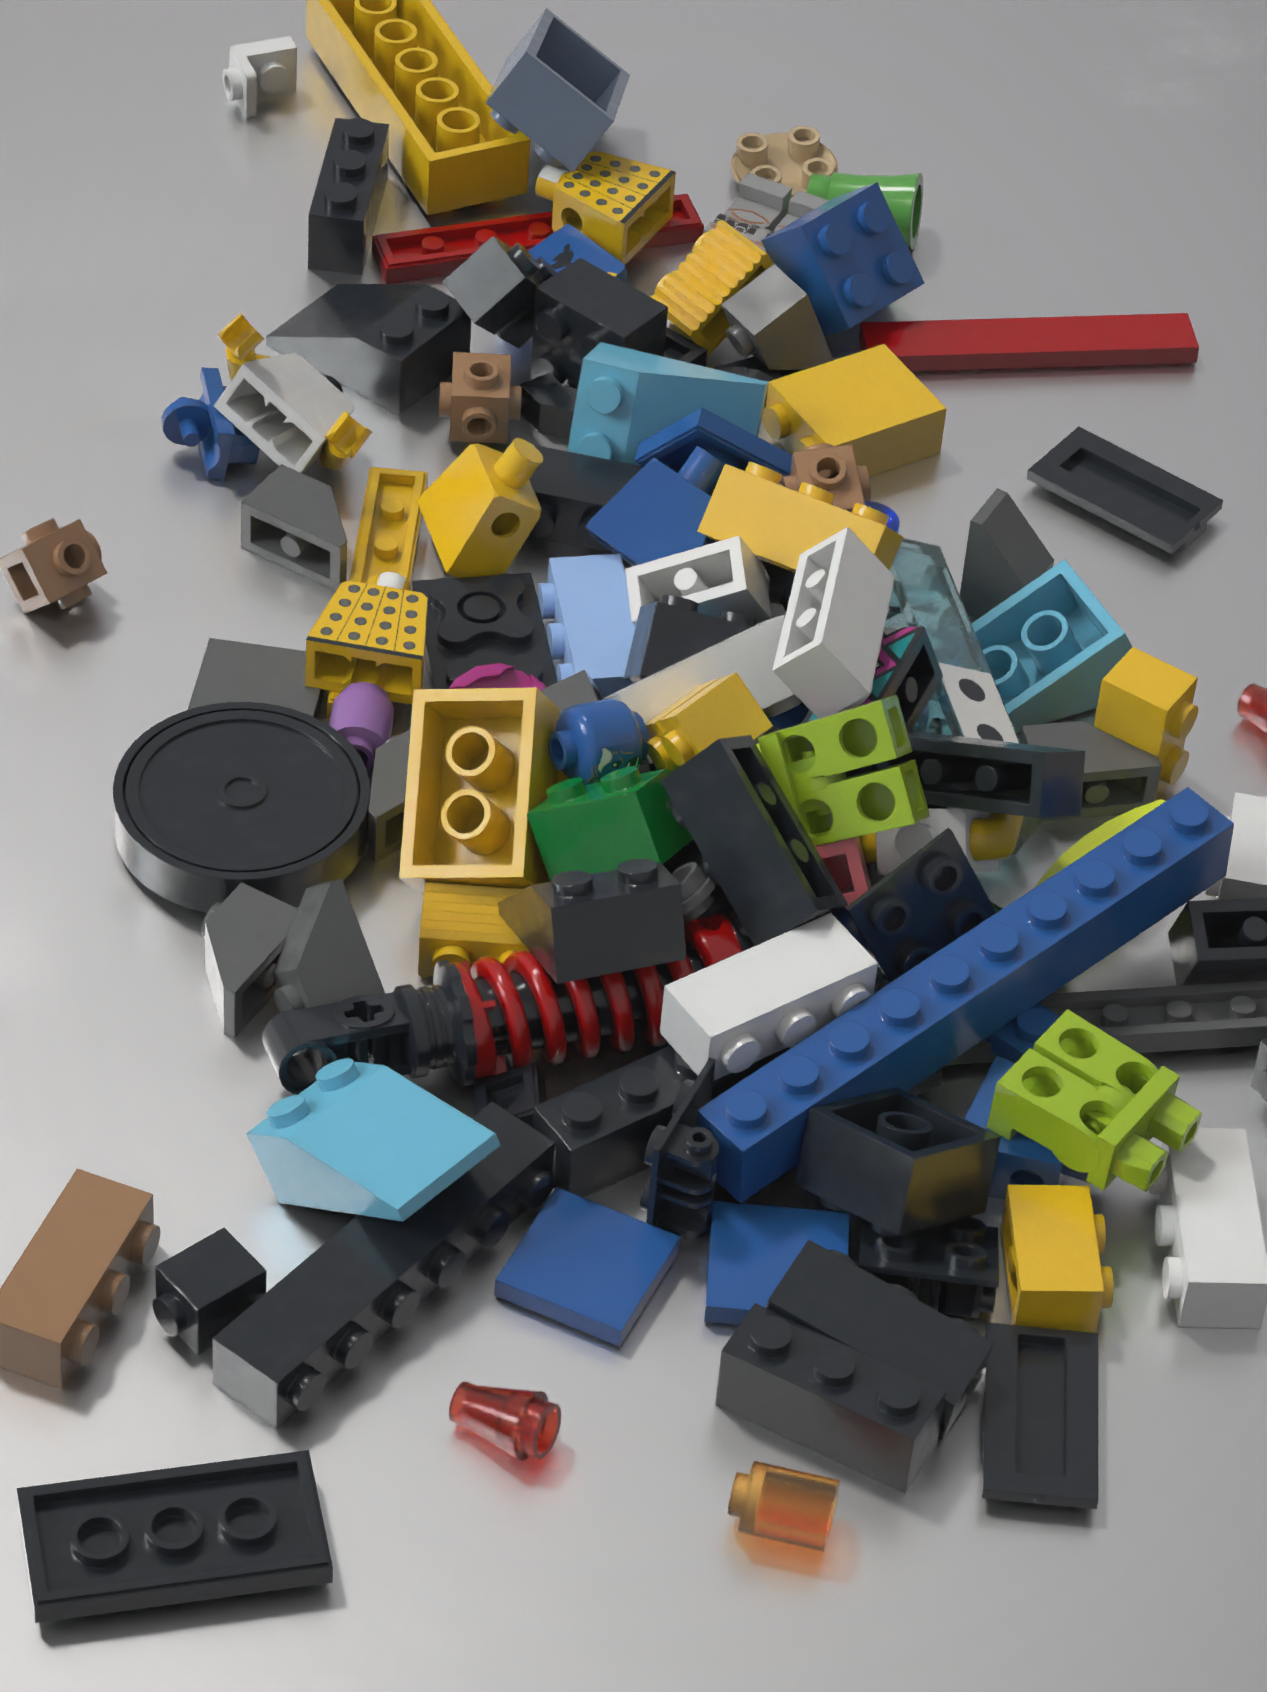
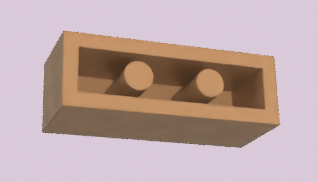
M78 1168L76 1169L0 1288V1368L63 1389L77 1364L85 1366L90 1361L98 1343L101 1325L108 1314L117 1315L120 1312L129 1292L130 1278L138 1265H148L156 1252L160 1239V1227L154 1224L152 1193Z

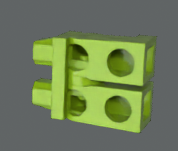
M897 694L758 737L759 743L756 746L814 846L913 825L930 817L915 759L848 778L846 776V771L896 759L912 752Z
M1067 1009L1034 1043V1048H1029L996 1083L986 1128L1009 1141L1017 1132L1025 1135L1051 1150L1057 1159L1068 1168L1077 1172L1088 1173L1086 1181L1102 1191L1116 1177H1119L1147 1192L1158 1180L1165 1168L1169 1153L1150 1142L1152 1137L1178 1152H1183L1197 1134L1202 1112L1175 1096L1180 1075L1165 1066L1158 1070L1147 1058Z

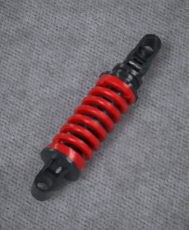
M725 909L715 912L711 917L684 922L685 960L560 984L554 981L531 952L525 950L513 951L505 959L504 964L496 958L488 956L480 957L471 965V968H469L468 961L449 963L448 960L436 963L433 985L428 986V988L424 986L415 989L411 984L396 986L391 993L375 996L360 995L337 1003L282 1011L267 1023L263 1031L262 1042L282 1086L287 1091L296 1095L317 1081L315 1076L320 1069L334 1061L345 1058L361 1063H369L370 1059L373 1064L385 1065L402 1076L409 1075L411 1079L428 1076L430 1069L435 1070L441 1067H448L454 1081L464 1087L474 1084L475 1081L506 1072L507 1068L503 1055H506L511 1068L515 1069L532 1063L533 1049L540 1048L546 1063L557 1066L565 1061L567 1043L574 1042L578 1054L589 1060L599 1055L601 1037L608 1036L612 1048L617 1052H629L635 1043L634 1020L639 1021L641 1032L648 1044L654 1047L663 1046L667 1041L660 1034L664 986L754 947V944L739 931L734 919L735 912L731 909ZM306 1049L304 1052L294 1055L296 1052Z

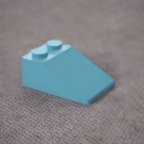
M600 342L583 358L567 452L639 465L634 459L638 444L641 441L701 407L758 437L768 382Z
M1064 559L934 649L939 663L990 673L1014 732L1017 733L1021 731L1022 726L1046 724L1097 708L1102 679L1132 648V645L1125 632ZM941 680L936 688V692L957 718Z
M350 1058L340 1059L324 1066L317 1072L315 1076L316 1082L300 1094L283 1098L274 1103L266 1112L267 1118L246 1133L279 1203L396 1221L406 1220L501 1146L496 1133L389 1067L380 1064L354 1062Z

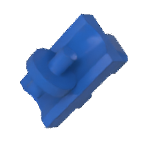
M201 367L200 380L203 393L200 399L178 398L164 410L161 416V425L166 438L171 442L188 447L199 445L207 479L224 480L228 463L256 464L260 448L214 407L219 397L227 388V386L222 384L219 368Z

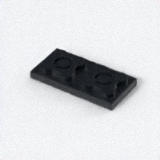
M504 573L490 576L412 581V591L422 592L428 598L425 661L431 689H449L456 678L474 667L496 663L514 666L515 670L522 671L528 676L531 674L543 682L546 688L558 682L531 573Z
M309 1450L17 1488V1504L35 1623L333 1583V1565Z

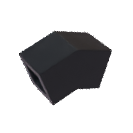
M550 373L521 383L520 414L538 432L569 439L578 389L562 385Z

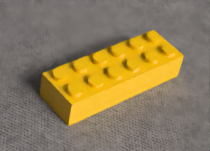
M306 0V38L359 116L371 122L389 124L388 158L427 215L446 213L457 208L484 202H496L507 197L528 193L531 139L520 130L516 134L510 133L492 118L490 112L493 109L486 104V101L493 86L431 0Z

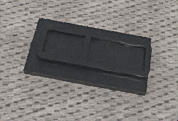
M1079 426L1027 471L1026 479L1170 554H1173L1175 551L1185 550L1206 530L1207 522L1222 509L1223 504L1222 499Z
M987 1322L985 1338L994 1342L984 1370L981 1498L1097 1509L1098 1333Z

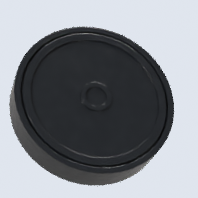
M226 702L200 706L180 712L157 723L136 739L123 755L113 782L115 841L124 863L140 882L159 896L186 908L207 913L216 902L223 903L241 882L296 908L299 907L306 888L338 879L344 881L362 858L368 842L370 781L363 760L351 743L334 728L308 714L279 705L257 702Z

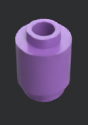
M356 682L348 685L333 702L329 726L344 736L356 749L363 760L367 773L372 772L374 769L376 748L391 738L394 708L387 693L378 685L369 682Z

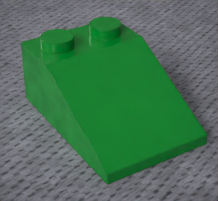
M629 766L606 774L598 783L585 785L583 778L577 777L549 787L546 790L548 798L526 815L550 882H552V878L555 875L566 871L579 870L595 874L617 870L618 864L630 859H650L664 864L691 842L693 837L689 830L681 826L673 816L669 805L670 797L660 782L674 772V770L662 769L640 774L637 766Z

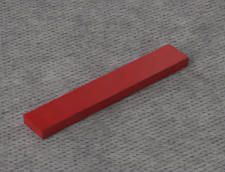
M688 194L674 195L672 218L640 250L694 243L703 235L704 225ZM553 211L372 236V253L385 284L449 276L492 236L511 247L516 243H520L527 251L554 233L552 229Z
M1188 313L860 322L859 331L862 351L885 344L911 372L1197 363L1199 345Z

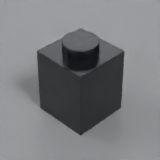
M224 1227L155 1266L156 1298L153 1300L152 1306L156 1319L166 1333L173 1337L179 1335L197 1355H200L213 1347V1337L266 1293L267 1270Z

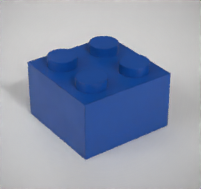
M878 182L837 196L761 240L774 264L808 294L824 337L850 329L925 284Z

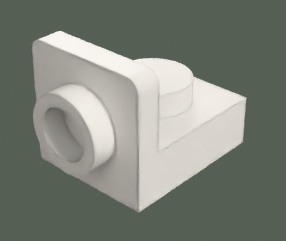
M290 35L229 46V68L223 70V86L228 100L236 101L245 118L256 117L257 98L296 91L297 46Z

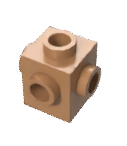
M453 352L452 383L440 382L439 417H450L449 441L471 442L475 444H507L508 420L520 421L521 386L510 385L511 355Z
M822 443L812 445L803 451L793 452L790 476H783L781 479L782 486L797 492L802 482L826 490L836 495L832 505L852 512L855 503L865 505V502L871 499L867 467L865 465H856L852 444L833 446Z
M51 518L21 533L26 545L0 557V568L24 614L56 601L60 610L67 608L92 595L88 583L107 574L101 561L102 553L95 537L85 530L80 519L58 527L55 519Z

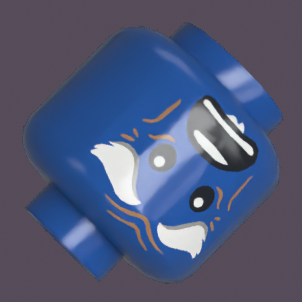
M611 698L573 705L563 710L556 722L555 732H552L549 736L548 751L551 762L557 770H562L568 779L582 777L585 785L600 782L603 776L621 768L637 766L639 769L641 761L645 760L648 755L649 746L647 742L649 741V736L644 720L639 713L632 711L624 702Z

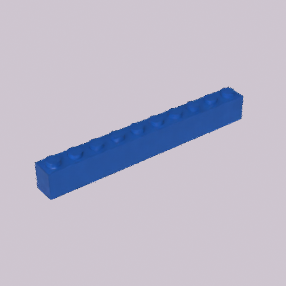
M1189 787L1185 788L698 1109L697 1127L708 1129L719 1144L716 1181L739 1203H742L799 1164L809 1108L894 1087L907 1092L1018 1017L1020 1013L1033 1007L1226 876L1234 823Z

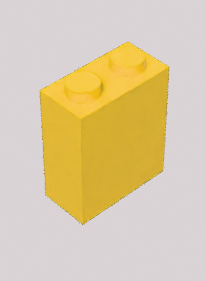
M885 344L769 381L766 408L763 410L762 419L765 430L770 438L777 440L791 455H793V452L803 451L816 444L825 443L833 446L852 444L856 465H865L869 477L941 453L947 408Z

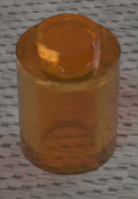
M754 1461L750 1474L736 1472L727 1515L740 1518L739 1533L825 1552L836 1509L840 1480Z

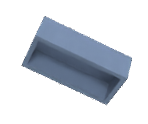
M546 8L507 57L486 104L493 109L490 115L501 127L513 134L520 130L536 143L534 150L544 161L555 168H560L563 164L570 171L574 172L614 122L630 74Z

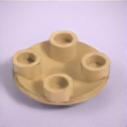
M797 126L792 128L789 133L765 135L746 133L741 135L736 141V152L731 160V172L738 184L747 173H751L791 187L792 198L798 190L807 192L812 174L832 176L834 172L838 173V162L834 154L825 145L820 143V133L816 129L808 126Z

